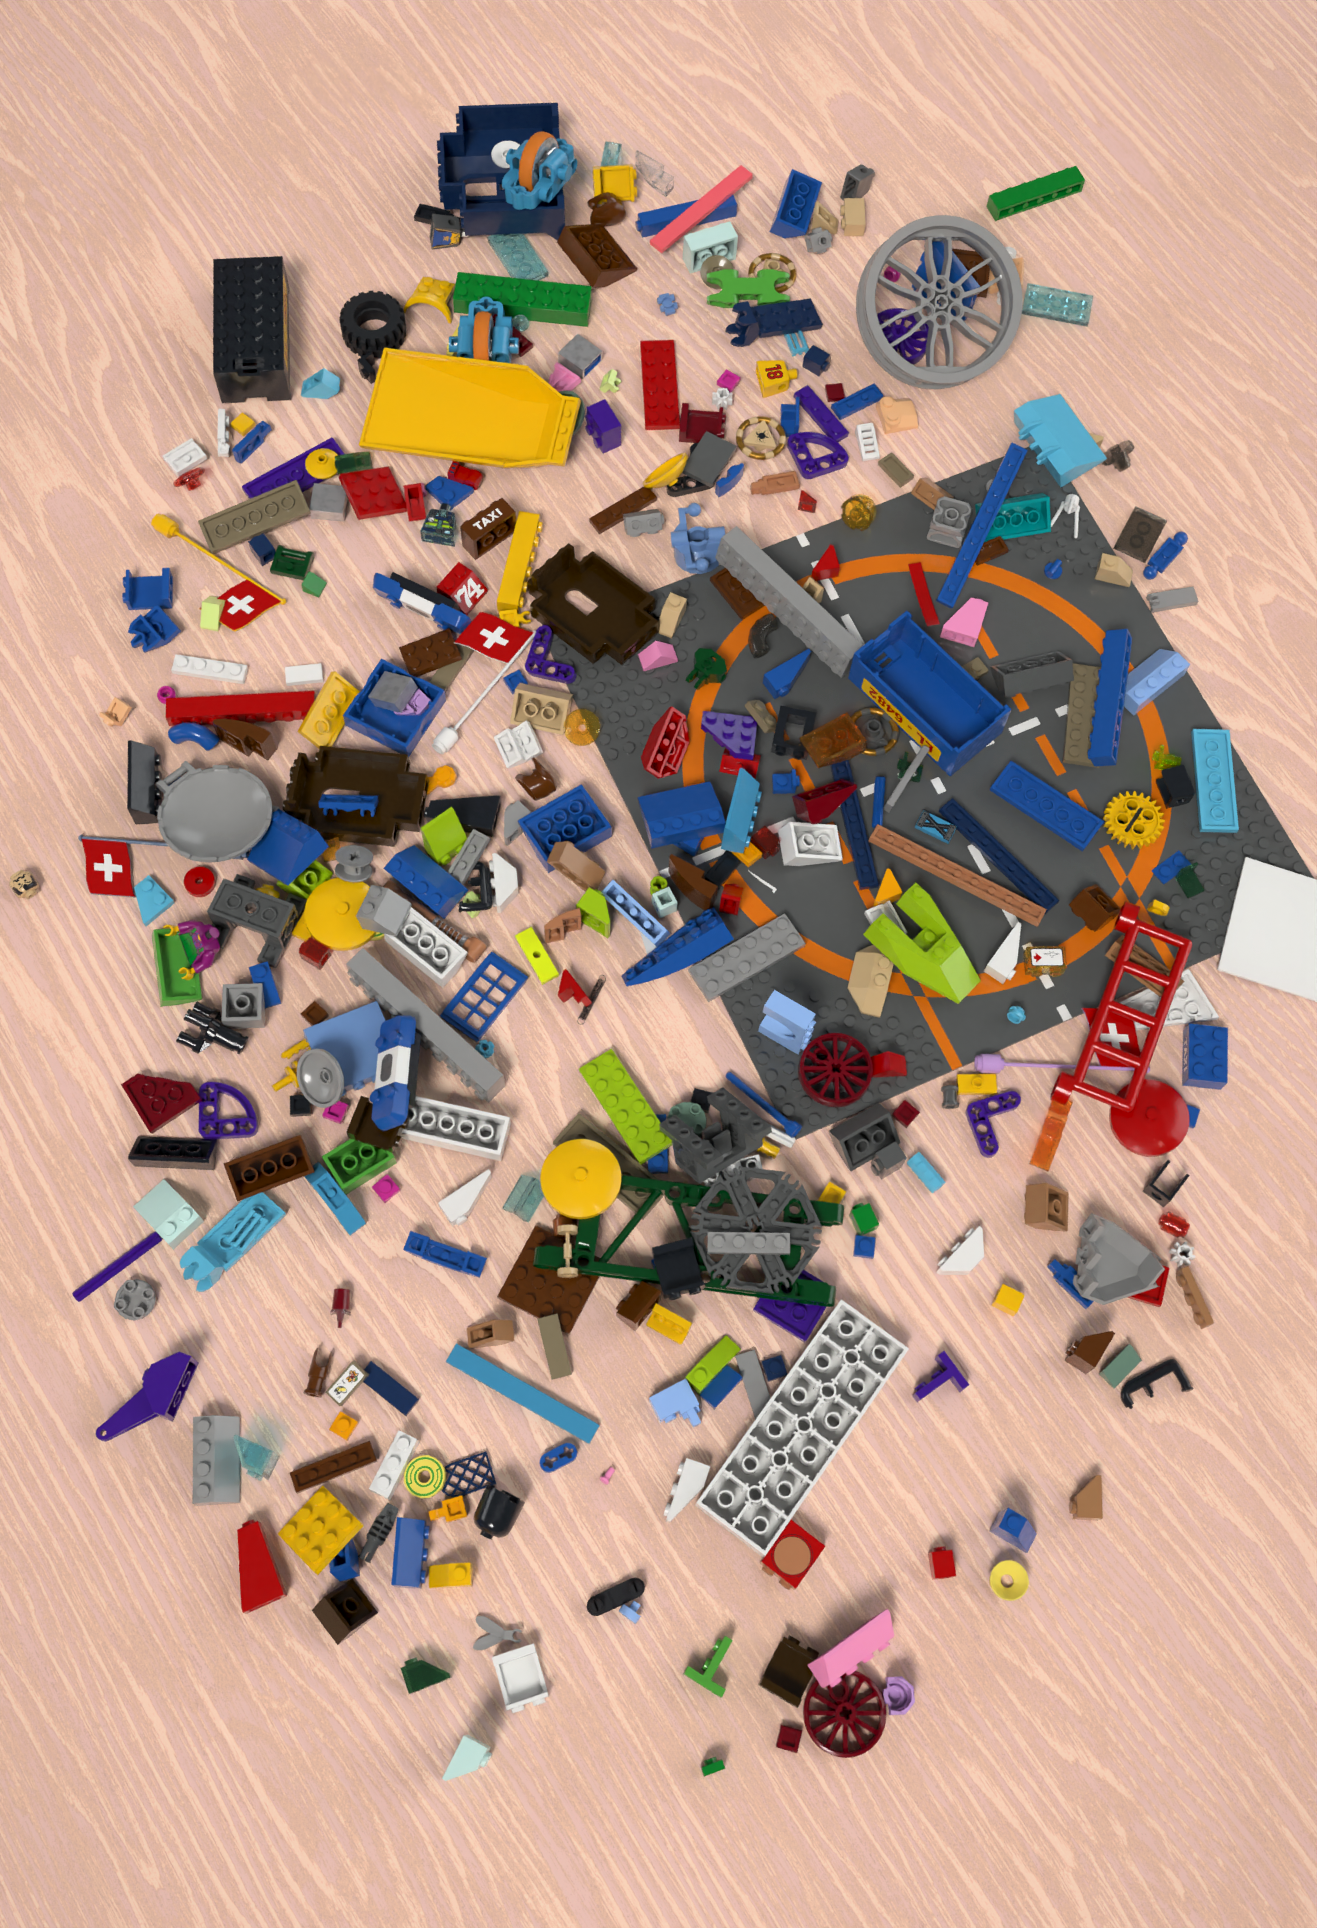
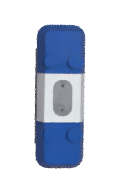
M392 572L390 578L380 573H375L373 589L379 596L391 601L390 605L397 609L404 607L437 623L439 629L446 630L450 628V630L460 635L472 622L467 615L462 613L455 601L394 572Z
M400 1015L384 1021L381 1025L380 1037L375 1042V1046L378 1048L375 1088L370 1095V1101L373 1103L372 1121L383 1131L402 1125L407 1118L408 1109L415 1107L421 1035L415 1033L416 1019L410 1015Z

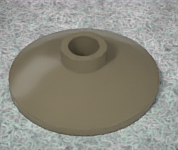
M720 255L708 257L701 266L700 274L703 282L710 288L721 289L719 285L707 282V273L723 269H733L731 262Z

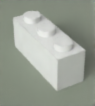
M398 1430L369 1487L370 1491L391 1500L407 1465L410 1463L420 1443L418 1439Z

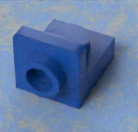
M792 769L790 774H772L773 794L795 793L796 787H799L800 780L799 775H796V769Z

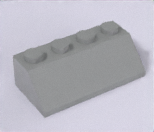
M218 1415L193 1417L192 1504L204 1506L240 1503V1417Z

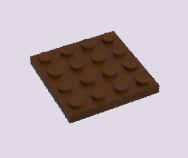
M535 1225L497 1298L535 1318L557 1313L561 1331L570 1335L600 1276L578 1274L577 1277L562 1278L557 1276V1271L533 1267L535 1247H544L546 1245L564 1247L566 1240L554 1237V1234ZM595 1256L594 1261L598 1262L600 1258ZM581 1258L578 1264L580 1266H587L589 1261L586 1258Z

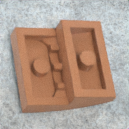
M580 908L560 914L544 925L545 943L564 940L565 932L581 930Z

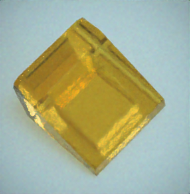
M339 837L326 842L329 847L323 852L324 862L336 860L335 853L341 848Z

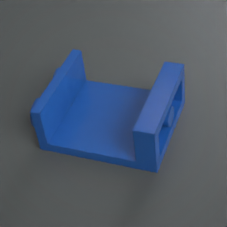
M162 568V576L132 577L130 570H126V577H123L125 592L122 593V599L129 610L153 609L156 605H159L162 609L172 608L173 576L170 568Z

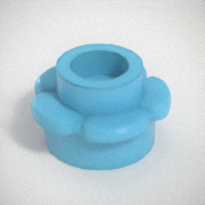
M1011 1006L1009 1008L1007 1017L1012 1023L1019 1024L1026 1019L1023 1008L1019 1006Z
M481 1040L475 1046V1050L484 1058H489L494 1053V1044L491 1041Z

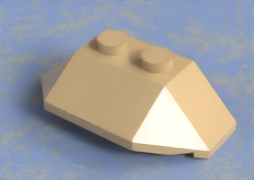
M874 945L856 952L847 989L862 1014L880 1018L893 963Z

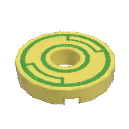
M422 1455L412 1459L404 1472V1484L407 1490L413 1496L421 1499L434 1497L443 1489L446 1482V1471L442 1463L437 1458L429 1455ZM424 1471L430 1473V1479L426 1483L420 1481V1475Z

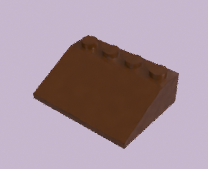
M591 224L564 226L557 241L562 251L566 253L571 262L593 288L607 287L636 272L638 269L605 227L593 226Z

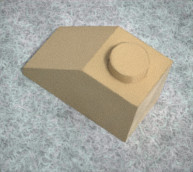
M1102 553L1097 565L1095 579L1130 587L1133 570L1120 557Z
M670 592L659 618V634L669 638L673 637L686 611V598Z

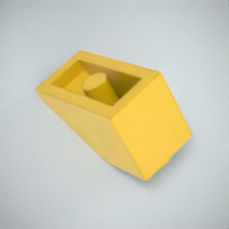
M449 1563L429 1566V1589L472 1587V1564Z

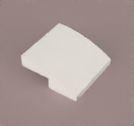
M527 720L512 730L507 728L494 736V740L508 769L532 760V757L535 758L543 753L534 730Z

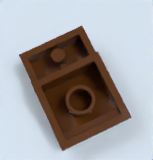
M214 719L212 722L221 741L248 757L252 752H255L264 759L269 760L277 750L271 732L259 726L231 719Z
M671 854L668 872L678 889L702 910L711 909L716 902L718 886L704 879L705 871Z

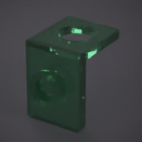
M905 751L903 759L899 758L898 778L902 779L911 765V762H907L909 752ZM923 765L918 767V774L912 777L910 781L920 782Z
M1197 862L1182 868L1175 877L1188 899L1205 890L1194 873L1198 866Z

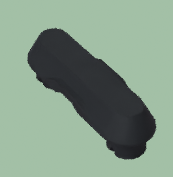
M636 1577L631 1578L591 1597L587 1602V1611L593 1616H599L640 1597L645 1590L644 1582Z

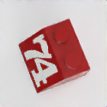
M460 562L436 586L437 593L455 601L465 615H468L488 592V589L475 573Z

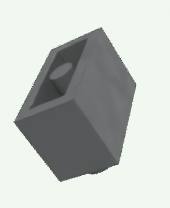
M895 1141L875 1153L871 1161V1169L882 1180L899 1170L907 1157Z

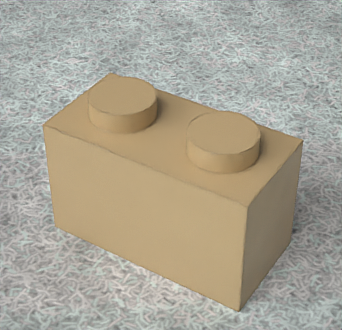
M844 198V205L840 206V216H843L841 218V229H844V236H864V198Z

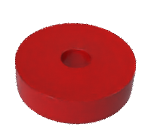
M194 867L184 877V886L187 892L194 897H205L215 888V877L208 868ZM203 880L201 884H197V881Z

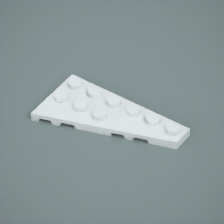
M1190 970L1183 971L1181 979L1185 982L1175 992L1163 1027L1217 1020L1219 1018L1218 1014ZM1148 988L1120 1003L1154 1016L1161 997ZM1133 1021L1136 1031L1150 1029V1027Z

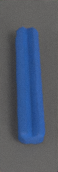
M877 776L875 779L872 815L873 828H876L877 824L882 826L885 778Z

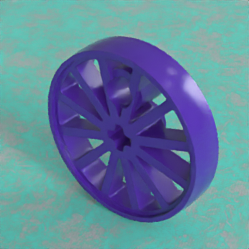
M891 308L878 313L879 324L885 323L884 320H890L899 313L907 311V309ZM914 315L902 318L901 324L891 323L890 326L883 328L882 332L887 341L892 343L905 335L917 321ZM906 320L912 322L908 327L904 326ZM925 323L919 328L921 331L914 332L911 336L893 347L896 352L899 350L902 358L913 365L918 363L926 354L929 327ZM924 338L925 341H920L916 339ZM914 347L920 348V349H922V350H921V351H917ZM905 350L912 356L907 357Z

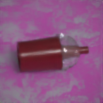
M334 1289L330 1315L332 1320L338 1323L337 1328H342V1323H345L349 1316H351L349 1289Z

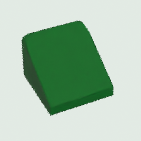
M309 571L301 586L303 592L319 598L327 582Z

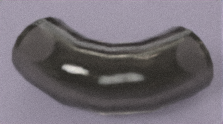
M772 613L758 619L749 631L748 644L753 658H760L769 652L766 637L778 629L777 621Z

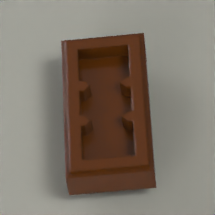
M1001 536L983 543L975 560L977 566L1008 553L1009 549Z

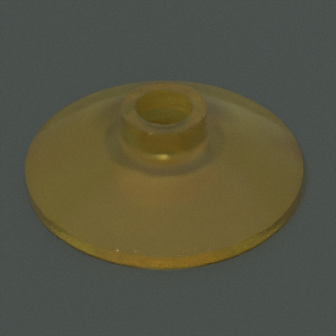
M578 709L566 717L563 726L564 734L571 743L578 746H586L597 739L600 733V722L593 712L586 709ZM585 725V731L581 732L579 726Z

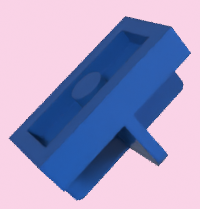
M796 397L795 405L781 404L780 425L783 427L786 437L798 433L799 397Z

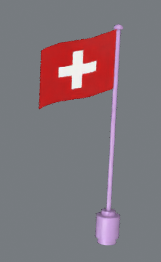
M1081 1008L1087 1019L1090 1031L1098 1008ZM1109 1011L1099 1041L1139 1057L1141 1052L1134 1022ZM1096 1052L1095 1054L1100 1066L1089 1065L1088 1068L1093 1070H1135L1131 1066ZM1000 1054L976 1055L974 1061L975 1071L999 1074L1004 1069V1066L1076 1068V1065L1004 1062Z

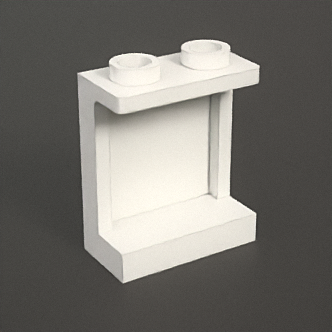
M534 1643L492 1657L506 1705V1711L511 1709L513 1714L524 1710L525 1704L532 1702L533 1706L546 1702L545 1698L549 1697Z

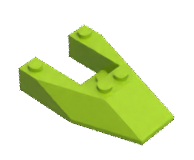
M915 883L903 894L896 905L923 930L911 940L883 913L869 926L863 935L905 975L959 1004L981 980L930 895Z

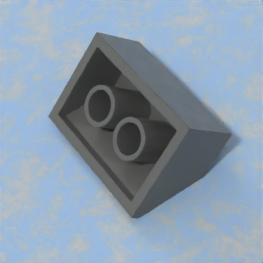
M879 1103L829 1130L834 1147L850 1171L872 1160L876 1152L893 1142L901 1143L890 1112Z

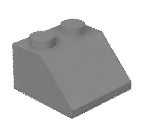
M371 885L356 917L362 929L397 936L412 904L389 888Z
M262 983L223 984L221 1021L224 1026L230 1029L265 1028V1002Z

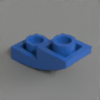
M743 463L730 467L727 470V477L721 478L716 482L715 493L718 497L729 492L741 480L744 471Z

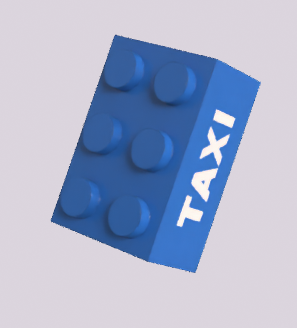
M1189 1023L1183 1030L1182 1086L1221 1090L1228 1083V1028Z

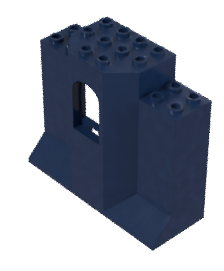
M558 103L459 106V113H456V124H459V126H456V132L440 133V140H437V151H440L437 153L438 164H441L438 167V177H440L438 186L440 203L444 204V210L460 209V217H464L461 218V229H465V236L546 233L558 241L565 226L563 187L550 202L541 201L535 209L525 208L517 210L513 207V204L506 202L505 190H500L503 177L510 168L499 167L493 162L491 156L492 149L496 144L502 141H514L521 145L524 140H529L537 132H547L553 135L555 139H560ZM472 183H496L497 195L467 196L465 185Z

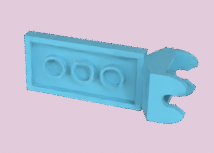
M263 1192L243 1199L197 1242L198 1246H192L182 1256L180 1267L185 1268L183 1273L184 1279L193 1278V1280L199 1281L196 1288L198 1292L210 1289L219 1281L223 1270L227 1272L286 1216V1213ZM253 1209L257 1214L262 1215L264 1219L266 1218L269 1223L246 1252L242 1254L227 1244V1240ZM253 1217V1218L251 1219V1221L247 1224V1226L243 1229V1231L239 1234V1236L235 1239L234 1243L239 1239V1237L243 1234V1232L247 1229V1227H248V1226L251 1224V1222L255 1219L254 1217ZM260 1221L255 1225V1227L239 1245L240 1247H242L245 1244V1242L261 1224Z

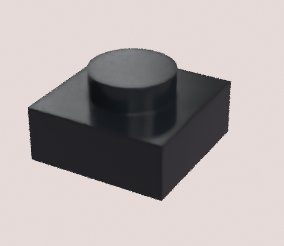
M694 1088L691 1102L699 1104L705 1113H709L711 1104L708 1103L707 1096L712 1094V1092Z
M304 1095L290 1096L291 1117L311 1116V1103Z

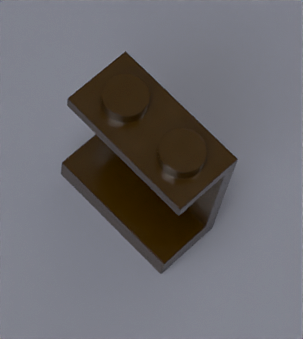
M361 1096L346 1132L348 1138L394 1153L395 1148H399L402 1136L400 1135L403 1129L406 1130L410 1118H406L405 1122L400 1126L386 1131L380 1130L372 1121L373 1104L370 1103L369 1098Z
M789 1635L788 1638L782 1637L758 1686L798 1708L802 1701L801 1697L813 1676L808 1664L818 1658L819 1652L810 1647L804 1649L799 1646V1640Z

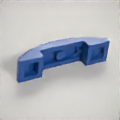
M410 1231L403 1249L405 1252L436 1265L480 1278L487 1260L483 1256L469 1251H461L413 1231Z

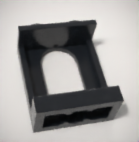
M780 705L771 753H775L778 756H790L797 760H807L816 713ZM786 722L804 726L802 739L799 744L789 745L784 741L783 735Z

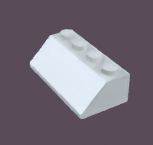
M412 907L397 936L384 934L385 941L442 988L455 976L468 954L467 951Z

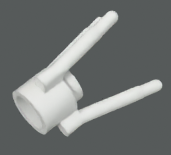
M1067 495L1065 501L1061 502L1060 508L1051 520L1052 527L1063 509L1068 514L1075 512L1074 538L1078 537L1080 510L1078 505L1080 499L1077 495Z

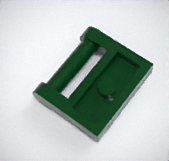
M278 545L270 572L275 575L304 580L313 562L314 552H302ZM286 555V556L296 557V558L305 559V560L302 561V560H297V559L288 558V557H283V556Z

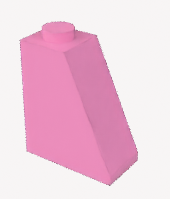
M970 598L943 625L940 637L975 647L988 602L982 599Z

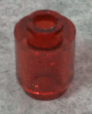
M1169 1211L1166 1214L1163 1213L1158 1221V1224L1161 1225L1160 1230L1177 1238L1179 1236L1184 1238L1190 1227L1186 1219Z

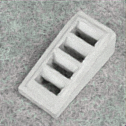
M873 423L857 425L855 435L862 461L880 459Z

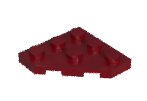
M136 1074L121 1084L147 1129L152 1134L202 1101L194 1085L189 1082Z

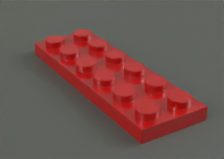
M674 340L640 341L645 430L680 429Z

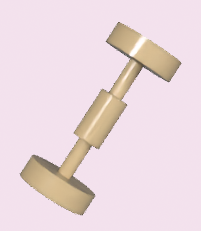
M560 1225L557 1227V1234L566 1236V1243L564 1244L566 1267L557 1269V1276L562 1278L577 1277L578 1269L570 1267V1259H572L570 1235L578 1234V1227L575 1225Z

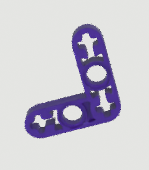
M540 626L536 630L525 663L527 673L533 677L560 683H573L576 679V672L572 666L546 660L554 635L549 626ZM545 631H547L548 635H545L543 638L541 634H545ZM543 647V653L535 654L536 648ZM534 664H536L538 668H534L533 670H531L530 667H533ZM549 667H554L555 672L553 674H546V670ZM568 671H570L571 675H568L567 678H565L564 674H567Z
M1008 1091L969 1104L966 1109V1117L979 1151L986 1158L995 1156L999 1149L988 1118L1017 1109L1021 1103V1097L1017 1092ZM1009 1097H1011V1099L1016 1100L1014 1102V1105H1012L1011 1102L1005 1103L1004 1106L1002 1104L1003 1102H1006L1009 1099ZM988 1103H997L998 1110L991 1111L988 1108ZM973 1108H974L975 1110H979V1111H980V1112L977 1114V1117H978V1119H979L980 1121H978V1122H976V1123H974V1122L977 1120L976 1115H975L974 1113L971 1114V1111H972ZM977 1126H985L987 1128V1134H979L977 1132ZM990 1137L987 1140L988 1145L993 1146L991 1152L989 1150L984 1149L987 1146V1143L984 1139Z

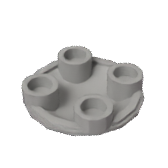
M137 1279L127 1280L117 1291L114 1308L125 1319L133 1321L143 1319L154 1308L156 1301L155 1292L152 1286L145 1281Z

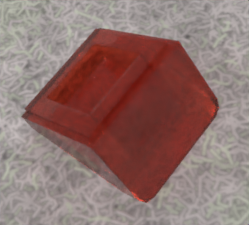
M801 490L798 510L815 513L817 501Z

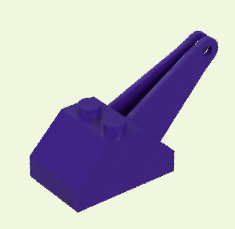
M177 1352L151 1364L150 1368H147L143 1374V1388L97 1428L96 1437L104 1442L109 1441L158 1416L173 1422L199 1362L190 1355Z

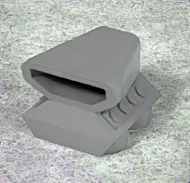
M945 496L939 498L930 523L927 539L960 548L972 510L969 503Z

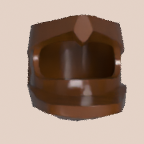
M613 193L599 194L587 202L588 207L593 210L590 216V223L593 226L616 225L621 223L626 216L622 202ZM600 200H607L605 204L597 208V204Z
M532 757L531 759L535 765L533 773L530 776L518 774L515 779L527 794L537 801L555 792L557 786L553 775Z

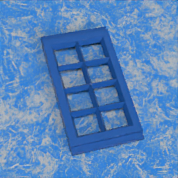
M491 952L442 1011L440 1017L477 1043L528 980V976ZM490 964L502 972L495 981L483 974ZM505 974L516 981L510 991L498 984ZM480 977L491 984L485 994L473 987ZM494 987L506 994L499 1004L488 997ZM469 990H472L481 997L474 1007L463 1000V997ZM484 1000L496 1007L489 1017L477 1009ZM459 1002L471 1010L464 1020L452 1012ZM473 1013L486 1020L479 1030L467 1023Z

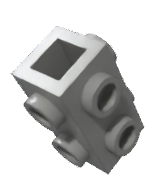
M658 509L623 514L625 532L630 537H637L645 532L647 534H656L658 530H662V524H664L663 513L660 514Z

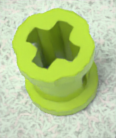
M656 876L651 880V895L667 888L665 878Z

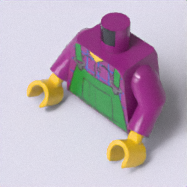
M197 920L178 923V926L165 925L163 927L165 929L171 928V932L165 934V936H175L180 931L178 935L191 968L182 967L179 969L178 972L180 974L187 972L186 976L181 979L191 980L194 973L198 974L213 965L215 955L220 950L217 940L219 936L217 928L211 924L204 925L203 922Z

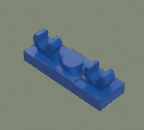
M322 794L319 800V808H324V815L328 814L329 808L334 811V815H337L339 809L347 812L361 809V816L365 815V810H369L371 817H373L379 801L378 796Z

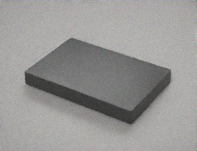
M706 431L688 458L682 473L712 488L737 450V446Z

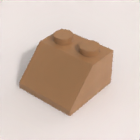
M1048 1183L1026 1185L1025 1224L1035 1229L1068 1231L1069 1192Z

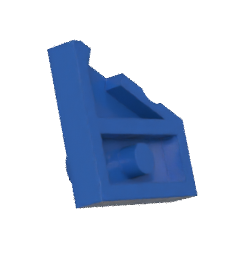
M437 476L425 485L426 491L441 505L443 503L449 505L448 512L474 493L473 487L441 476Z

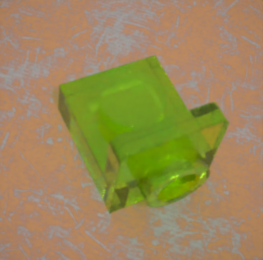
M1160 744L1158 750H1154L1152 761H1155L1154 769L1164 770L1181 765L1182 757H1177L1173 754H1163L1164 745Z

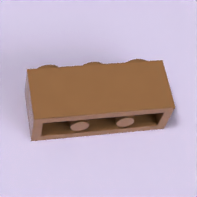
M555 842L547 863L582 890L587 891L589 887L593 890H598L605 871L599 867L600 865L590 860L586 853L575 848L572 842Z

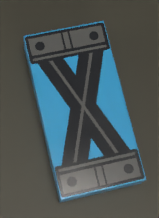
M923 810L915 828L949 844L957 826Z

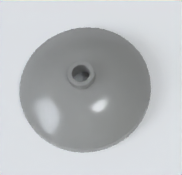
M315 1048L306 1051L300 1057L297 1065V1080L301 1092L310 1103L317 1107L327 1108L335 1105L340 1100L344 1090V1076L338 1061L323 1049Z

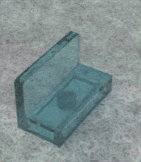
M521 1175L502 1209L514 1213L520 1219L529 1223L544 1197L541 1182L534 1177Z

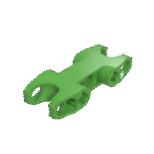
M723 269L707 273V282L717 284L722 289L717 294L707 296L708 305L733 308L735 304L739 303V300H757L758 306L790 301V296L778 293L774 288L777 284L789 282V273L774 269H762L757 272V278H739V272L734 269Z

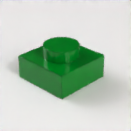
M716 1757L705 1760V1765L701 1767L704 1777L725 1769L723 1760H717Z

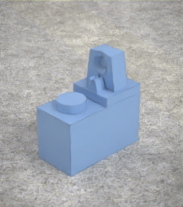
M687 1379L649 1397V1402L660 1423L665 1421L667 1424L677 1418L676 1414H679L684 1420L688 1418L693 1428L701 1424L697 1415L700 1412L699 1403Z

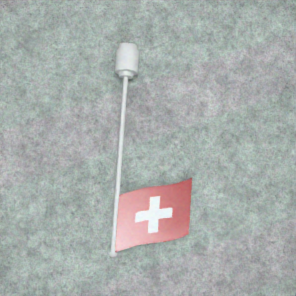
M479 612L456 639L454 644L469 647L490 659L506 663L507 665L454 728L444 727L435 737L432 747L436 752L443 755L458 740V733L456 731L531 642L536 630L530 632L515 627L494 615Z

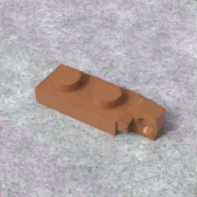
M796 471L762 476V479L750 485L752 495L760 493L761 495L798 490L800 488Z

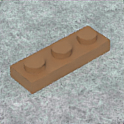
M1189 1266L1181 1268L1176 1272V1281L1185 1292V1301L1194 1312V1321L1201 1329L1214 1324V1321Z

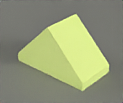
M209 596L202 601L200 622L202 629L219 631L221 624L219 620L225 600Z

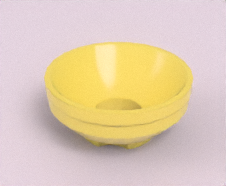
M1005 1560L993 1567L989 1582L995 1595L1003 1600L1014 1601L1026 1593L1029 1578L1022 1565L1012 1560ZM1003 1575H1009L1012 1578L1013 1584L1011 1587L1005 1588L1002 1586L1001 1577Z

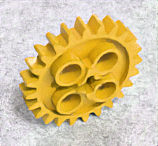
M1126 791L1124 796L1119 793L1117 798H1112L1104 811L1106 815H1104L1103 820L1107 821L1104 827L1109 828L1106 833H1112L1111 840L1117 838L1118 845L1124 842V848L1128 844L1131 845L1132 849L1136 845L1141 849L1143 844L1148 847L1150 842L1155 843L1156 838H1159L1160 832L1164 829L1162 825L1165 820L1161 819L1164 813H1158L1161 806L1155 807L1156 800L1150 802V796L1143 798V793L1137 796L1136 791L1132 795ZM1139 808H1142L1141 813L1133 823L1130 830L1128 832H1125V829L1127 828V826L1129 825L1130 821L1133 819Z

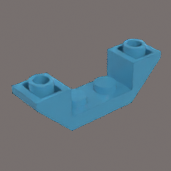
M317 1162L313 1165L314 1173L304 1177L351 1236L363 1227L366 1222L331 1175Z

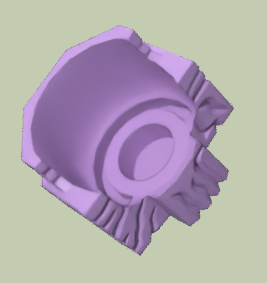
M902 1676L886 1677V1689H882V1696L885 1704H888L889 1715H905L915 1703L914 1687Z

